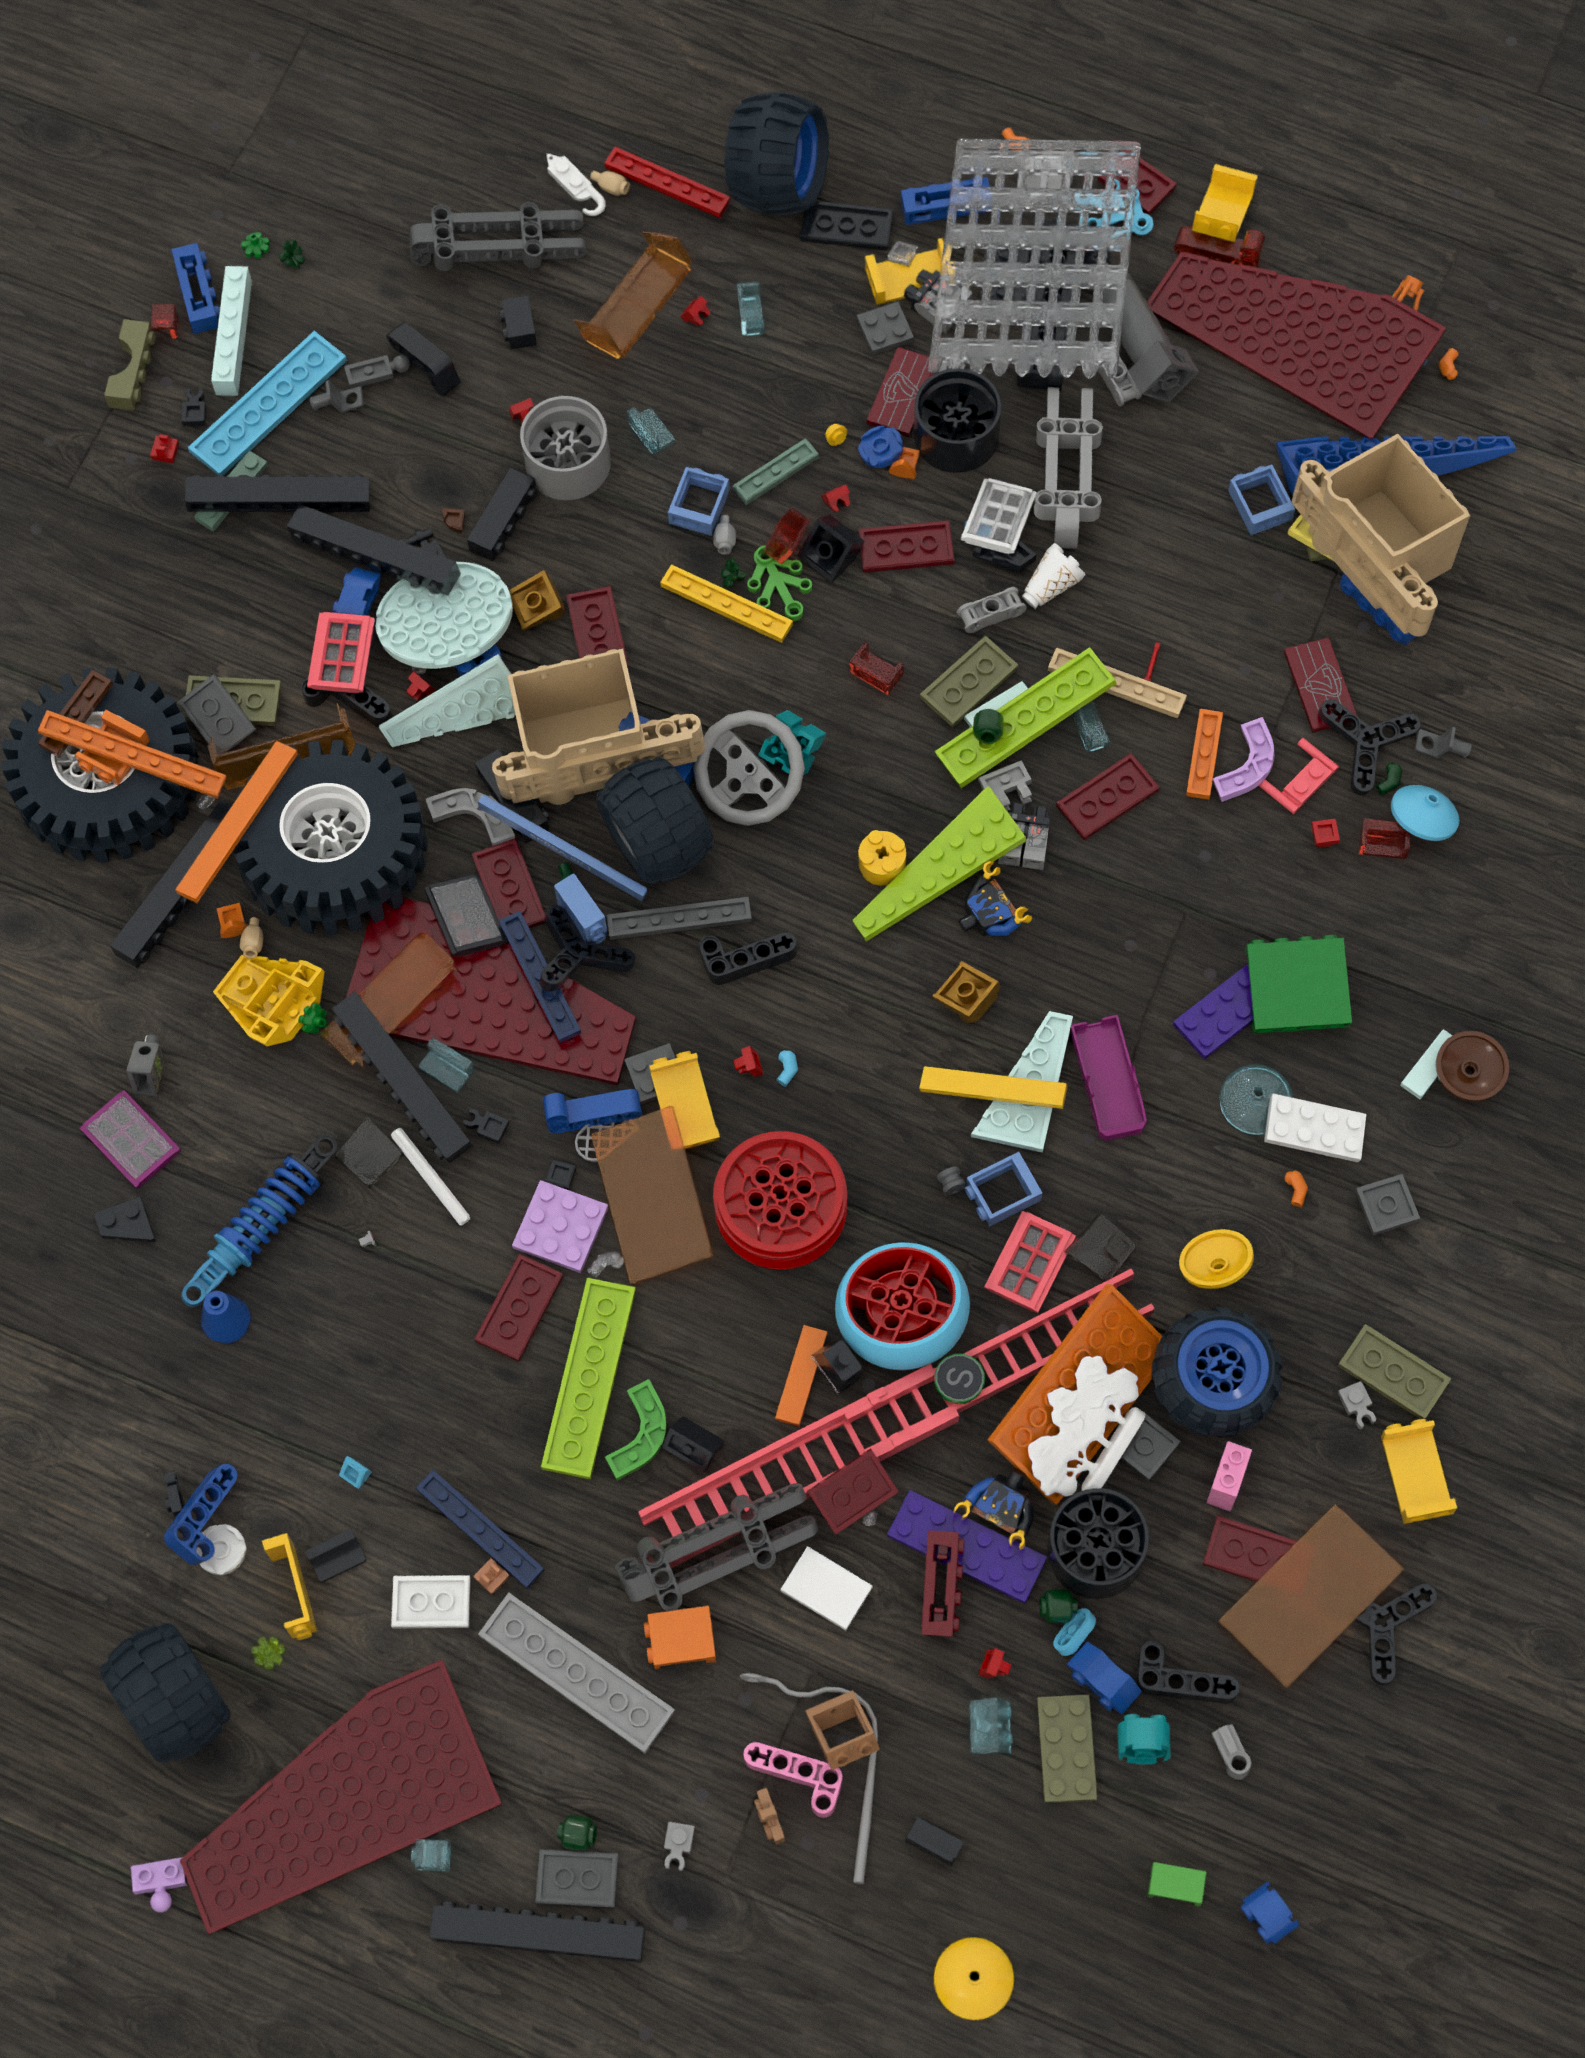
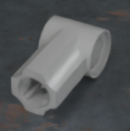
M1233 1725L1223 1726L1212 1732V1737L1225 1762L1229 1776L1237 1780L1244 1779L1250 1771V1757L1245 1753ZM1235 1760H1241L1245 1763L1246 1767L1238 1771L1232 1767L1231 1763Z

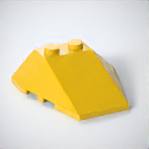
M241 955L213 992L251 1039L268 1047L291 1041L304 1025L298 1022L299 1016L306 1015L303 1011L306 1006L311 1007L313 1003L320 1004L325 971L303 960L288 962L287 959L282 958L278 961L269 960L267 957L247 958Z

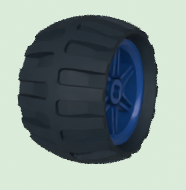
M785 92L761 93L743 99L741 104L737 105L734 110L735 113L730 120L725 143V180L730 196L748 209L769 215H789L808 210L809 207L816 203V199L822 191V185L827 172V161L829 159V131L823 109L810 100Z

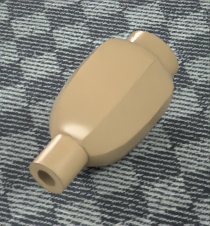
M593 171L590 178L597 181L604 191L616 196L627 194L630 183L626 182L622 175L610 171L603 173Z
M256 917L250 918L249 925L243 930L240 939V949L247 958L257 957L263 947V931L259 927V919Z

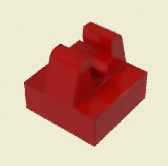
M699 296L689 304L680 317L685 322L689 321L696 326H700L703 324V320L700 319L699 313L705 318L711 314L706 306L707 301L702 296Z
M531 398L510 406L509 413L512 420L519 418L521 423H523L526 415L534 407Z
M160 434L156 436L150 454L151 459L174 463L179 447L178 440L171 439L168 435Z
M846 485L838 486L821 495L824 504L826 503L833 512L839 511L837 499L841 500L845 507L850 505L848 495L850 492Z
M414 671L408 677L412 684L406 692L416 701H419L425 694L429 696L437 691Z
M1336 819L1312 822L1311 828L1315 847L1323 848L1339 844L1340 837Z
M751 1046L741 1049L743 1056L733 1061L736 1071L739 1070L740 1074L749 1072L754 1077L763 1075L758 1052Z
M996 1648L986 1651L978 1675L987 1679L996 1677V1674L1004 1676V1674L1008 1675L1011 1664L1002 1660L1004 1652Z

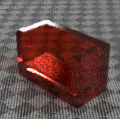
M790 508L779 519L763 552L780 564L785 562L795 552L810 519L795 508Z
M864 642L850 660V673L889 695L904 674V664L899 662L896 667L870 653L869 644Z
M1363 819L1360 829L1359 854L1406 859L1410 848L1411 833L1406 831L1398 822Z

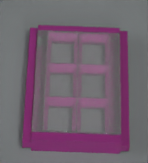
M125 1090L117 1094L80 1127V1130L136 1189L147 1182L181 1151Z

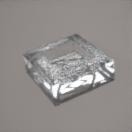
M897 241L888 254V261L909 266L918 252L917 246Z

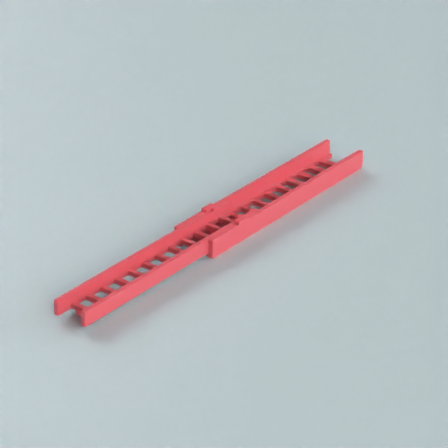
M1129 1269L964 1353L975 1359L978 1358L992 1385L982 1389L981 1394L969 1403L953 1404L944 1399L948 1407L932 1415L918 1388L932 1381L935 1383L937 1367L933 1369L931 1364L926 1365L638 1511L643 1525L646 1526L663 1517L672 1537L682 1533L672 1512L683 1506L686 1507L695 1526L705 1523V1520L695 1500L707 1494L719 1516L728 1513L717 1489L730 1483L737 1496L747 1495L749 1497L740 1477L752 1471L766 1496L773 1491L760 1467L776 1459L789 1484H795L797 1482L783 1456L798 1448L816 1479L814 1483L804 1487L806 1499H808L810 1495L807 1491L831 1474L822 1477L805 1444L822 1437L838 1469L845 1465L828 1433L843 1425L859 1455L872 1449L879 1462L959 1422L958 1413L1040 1372L1053 1354L1042 1359L1028 1332L1044 1325L1054 1345L1058 1348L1062 1342L1050 1321L1066 1314L1072 1327H1074L1078 1321L1072 1310L1085 1303L1090 1306L1106 1284H1112L1117 1288L1133 1280V1270ZM1151 1303L1138 1310V1312L1144 1318H1147L1154 1313V1307ZM1022 1336L1036 1361L1020 1370L1006 1345ZM999 1347L1014 1374L1000 1381L996 1378L984 1356ZM910 1392L925 1418L912 1426H909L896 1402V1399ZM886 1404H889L903 1429L888 1438L873 1412ZM867 1415L880 1439V1442L867 1449L863 1448L851 1425V1422ZM749 1507L744 1508L745 1512L749 1510ZM740 1532L670 1562L669 1565L673 1568L740 1534Z

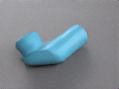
M784 1050L780 1052L778 1057L781 1063H783L784 1070L776 1080L779 1084L786 1087L797 1073L798 1065L795 1054L792 1051Z

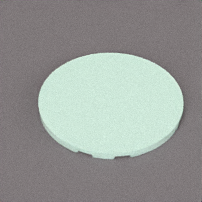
M456 562L461 575L448 596L442 593L435 594L426 587H417L409 581L401 579L386 593L376 612L375 626L380 643L393 658L414 667L445 668L470 661L497 643L510 624L513 605L507 585L492 570L467 562Z

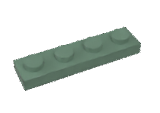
M248 451L227 477H238L239 475L260 477L268 467V463L258 455ZM197 512L194 518L197 522L214 532L230 512Z

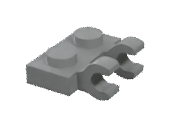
M1022 760L979 777V784L984 790L989 786L1007 812L1010 811V801L1006 796L1009 792L1017 790L1019 799L1024 805L1032 802L1030 798L1032 794L1027 786L1031 784V777Z

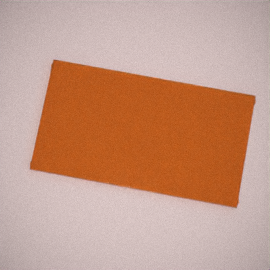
M667 1106L661 1110L591 1134L630 1284H637L713 1257L712 1247L674 1107Z
M1335 1504L1219 1622L1283 1686L1288 1688L1404 1569Z

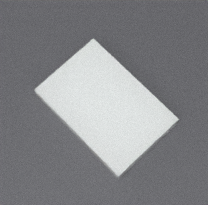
M807 1546L782 1586L781 1592L846 1631L873 1586Z
M470 1575L393 1576L391 1627L469 1628Z

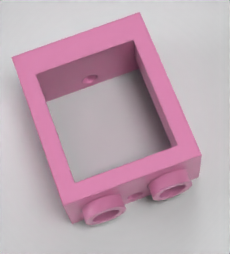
M1229 1441L1227 1442L1207 1500L1208 1504L1231 1512L1252 1449Z

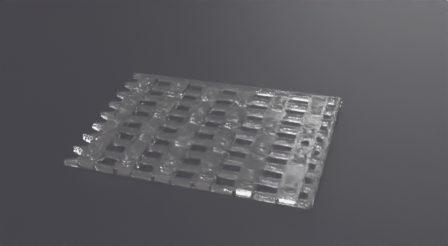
M1011 139L957 140L928 365L930 373H936L941 363L947 362L948 369H962L964 363H969L971 370L979 374L983 372L987 363H992L993 371L998 376L1005 373L1009 364H1014L1016 373L1021 377L1028 373L1032 364L1037 365L1038 373L1042 377L1048 376L1054 365H1059L1061 374L1066 378L1073 374L1077 365H1082L1083 373L1089 379L1096 374L1099 366H1104L1106 375L1109 378L1116 377L1141 147L1139 142ZM965 148H978V150H964V149H965ZM986 148H1000L999 150H986ZM1008 148L1021 149V151H1009ZM1030 149H1043V151H1030ZM1052 149H1065V151H1052ZM1074 149L1087 150V152H1077ZM1096 150H1109V152H1096ZM1118 150H1131V152H1118ZM1044 161L1050 162L1048 165L1042 164ZM961 173L974 174L973 187H960ZM983 174H996L995 187H982ZM1005 174H1018L1017 188L1004 187ZM1027 175H1040L1039 188H1026ZM1049 175H1062L1061 188H1048ZM1071 175H1084L1083 189H1070ZM1093 176H1106L1105 189H1092ZM1115 176H1129L1127 189H1114ZM957 210L970 211L968 224H955ZM979 211H992L990 225L977 224ZM1001 211H1014L1012 225H999ZM1023 212H1036L1035 225H1021ZM1045 212H1058L1057 226H1043ZM1067 212L1080 213L1079 226H1065ZM1089 213H1102L1101 227L1088 226ZM1111 213H1125L1123 227H1110ZM952 248H965L964 262H950ZM974 248H987L986 262H973ZM996 249H1009L1008 263L995 262ZM1018 249H1032L1030 263H1017ZM1040 250H1054L1052 264L1039 263ZM1063 250H1076L1075 264H1061ZM1085 250L1098 251L1097 265L1084 264ZM1107 251H1121L1119 265H1106ZM947 285L961 286L959 300L946 299ZM969 286H983L981 300H968ZM992 286L1005 287L1003 301L990 300ZM1014 287H1027L1026 301H1012ZM1036 287L1049 288L1048 302L1035 301ZM1058 288H1072L1070 302H1057ZM1081 288L1094 289L1093 303L1079 302ZM1103 289H1117L1115 303H1102ZM943 323L956 324L954 338H941ZM965 324H978L976 339L963 338ZM987 325H1000L999 339H985ZM1009 325H1023L1021 340L1008 339ZM1032 326H1045L1044 340H1030ZM1054 326H1068L1066 341L1053 340ZM1077 327H1090L1089 341H1075ZM1099 327H1113L1111 342H1098Z

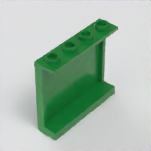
M1326 935L1322 939L1313 940V937L1306 936L1298 938V941L1279 938L1275 939L1272 943H1265V940H1253L1250 944H1247L1245 953H1247L1253 1013L1252 1034L1349 1028L1352 1024L1344 938H1337V935Z

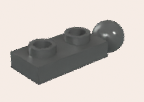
M388 355L344 366L350 389L394 378L393 370L400 373L406 372L410 368L409 358L405 355H397L392 362H389Z

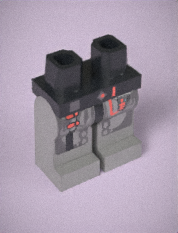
M922 269L916 277V282L922 285L921 288L918 289L914 285L909 284L904 291V297L911 302V309L918 312L945 333L969 307L973 294L967 288L963 290L953 284L947 277L942 276L939 271L935 270L932 274L925 269Z
M1013 803L1011 811L1008 813L1027 840L1024 842L1026 845L1022 867L1043 870L1050 822L1048 809L1037 806L1035 807L1034 816L1025 815L1026 805ZM1023 844L1000 857L998 863L1020 866Z

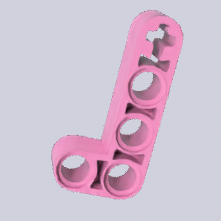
M754 1742L746 1746L744 1760L748 1768L815 1788L811 1802L813 1812L822 1818L829 1817L834 1812L842 1786V1773L839 1768L831 1770L826 1762ZM755 1751H759L760 1757L768 1759V1754H771L769 1766H765L766 1761L761 1758H757L756 1762H753L750 1754L754 1755ZM777 1758H784L788 1761V1765L785 1769L778 1770L773 1766L774 1761ZM801 1766H810L813 1769V1773L808 1777H802L798 1773ZM830 1772L838 1776L837 1782L832 1785L825 1783L823 1780L824 1776ZM827 1798L831 1805L826 1810H820L816 1806L817 1800Z

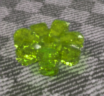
M273 1636L269 1639V1642L264 1637L258 1639L260 1646L252 1648V1654L257 1656L254 1659L255 1664L261 1666L264 1663V1667L267 1670L273 1669V1662L281 1664L283 1658L279 1654L285 1652L284 1645H277L278 1639Z

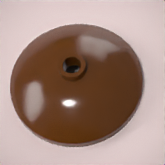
M1464 1031L1449 1037L1442 1044L1436 1057V1073L1439 1081L1450 1094L1465 1101L1479 1102L1492 1098L1503 1088L1509 1076V1060L1503 1047L1491 1036L1477 1031ZM1465 1069H1471L1473 1074H1467Z

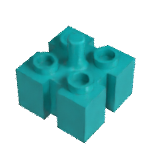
M786 710L776 715L775 718L791 729L801 745L805 775L809 772L815 756L811 755V753L820 748L826 733L812 724L806 727L801 725L803 719ZM774 734L765 739L758 756L773 765L781 762L784 764L782 770L789 774L788 751L780 738Z

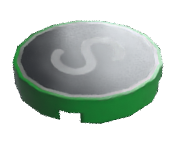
M953 1354L945 1357L938 1364L935 1371V1387L946 1401L953 1404H966L981 1394L984 1387V1371L981 1364L975 1358L966 1354Z

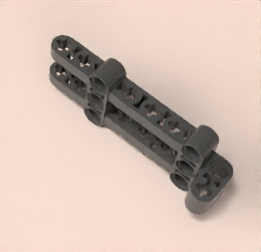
M532 202L522 204L520 211L451 213L449 207L441 204L436 205L431 212V223H419L410 228L411 263L416 266H425L430 263L431 253H433L435 267L440 271L451 270L454 262L522 260L526 267L535 269L542 264V259L581 258L587 253L584 239H543L542 232L579 230L584 225L583 215L578 210L540 211L539 207ZM520 232V239L454 241L453 234Z
M802 1484L788 1485L754 1501L747 1495H739L733 1499L731 1511L660 1543L653 1537L641 1539L637 1545V1552L642 1564H639L635 1557H628L619 1561L615 1566L629 1600L637 1602L655 1595L664 1610L673 1611L681 1605L683 1594L752 1563H755L760 1569L771 1567L775 1562L776 1552L814 1536L819 1530L815 1518L810 1515L798 1518L769 1532L766 1531L763 1523L764 1520L803 1503L807 1497ZM749 1507L746 1513L741 1514L744 1508ZM753 1529H758L756 1533L749 1535ZM740 1532L743 1544L673 1574L669 1565L670 1562ZM656 1549L652 1555H647L650 1550ZM766 1550L762 1556H757L759 1552ZM664 1571L661 1576L655 1577L658 1572ZM672 1592L670 1597L664 1598L667 1593Z

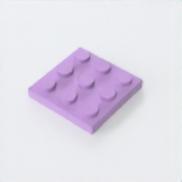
M540 1180L514 1239L512 1248L581 1273L609 1206L608 1204Z

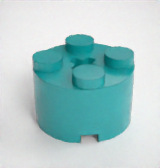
M1136 1714L1124 1716V1721L1120 1722L1117 1726L1118 1758L1120 1760L1124 1756L1127 1757V1763L1145 1765L1156 1764L1157 1758L1163 1757L1164 1761L1171 1758L1170 1725L1166 1722L1165 1716L1153 1715L1150 1718H1140Z

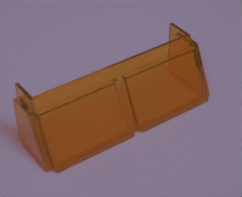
M642 232L649 246L590 322L574 320L587 342L617 359L625 357L656 316L655 312L660 311L691 270L690 265L692 261L678 237L656 232Z
M338 703L336 704L341 722L219 754L217 745L211 737V744L207 746L213 767L216 772L227 776L224 786L229 790L247 785L248 778L256 772L276 741L289 747L295 746L300 758L303 759L310 757L308 742L319 741L323 753L330 754L332 741L342 740L345 743L348 755L351 756L355 743L345 708L340 709Z
M420 932L358 995L389 1035L451 971L456 972L457 969L452 965L454 960L428 934ZM333 1019L323 1029L320 1036L350 1064L353 1065L356 1062L359 1066H363L361 1063L364 1060L361 1056L364 1053L363 1049L360 1046L355 1048L347 1038L350 1034L347 1028L341 1029Z

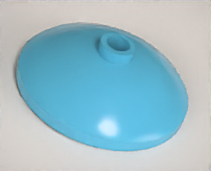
M1423 785L1405 786L1400 788L1391 800V811L1396 821L1406 831L1419 838L1431 841L1445 840L1450 838L1459 826V815L1453 803L1444 794L1431 787Z

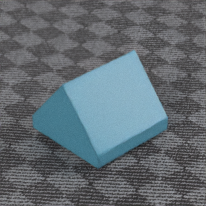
M347 1456L339 1476L359 1489L372 1471L352 1457Z

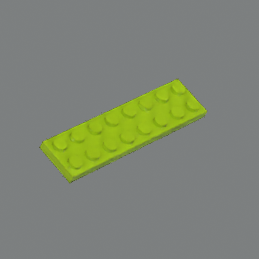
M1089 647L996 710L1004 718L1003 735L1000 740L992 744H984L975 738L972 726L936 750L935 753L960 788H963L1117 684L1116 680Z
M587 1278L541 1464L542 1470L591 1480L634 1301L635 1287Z

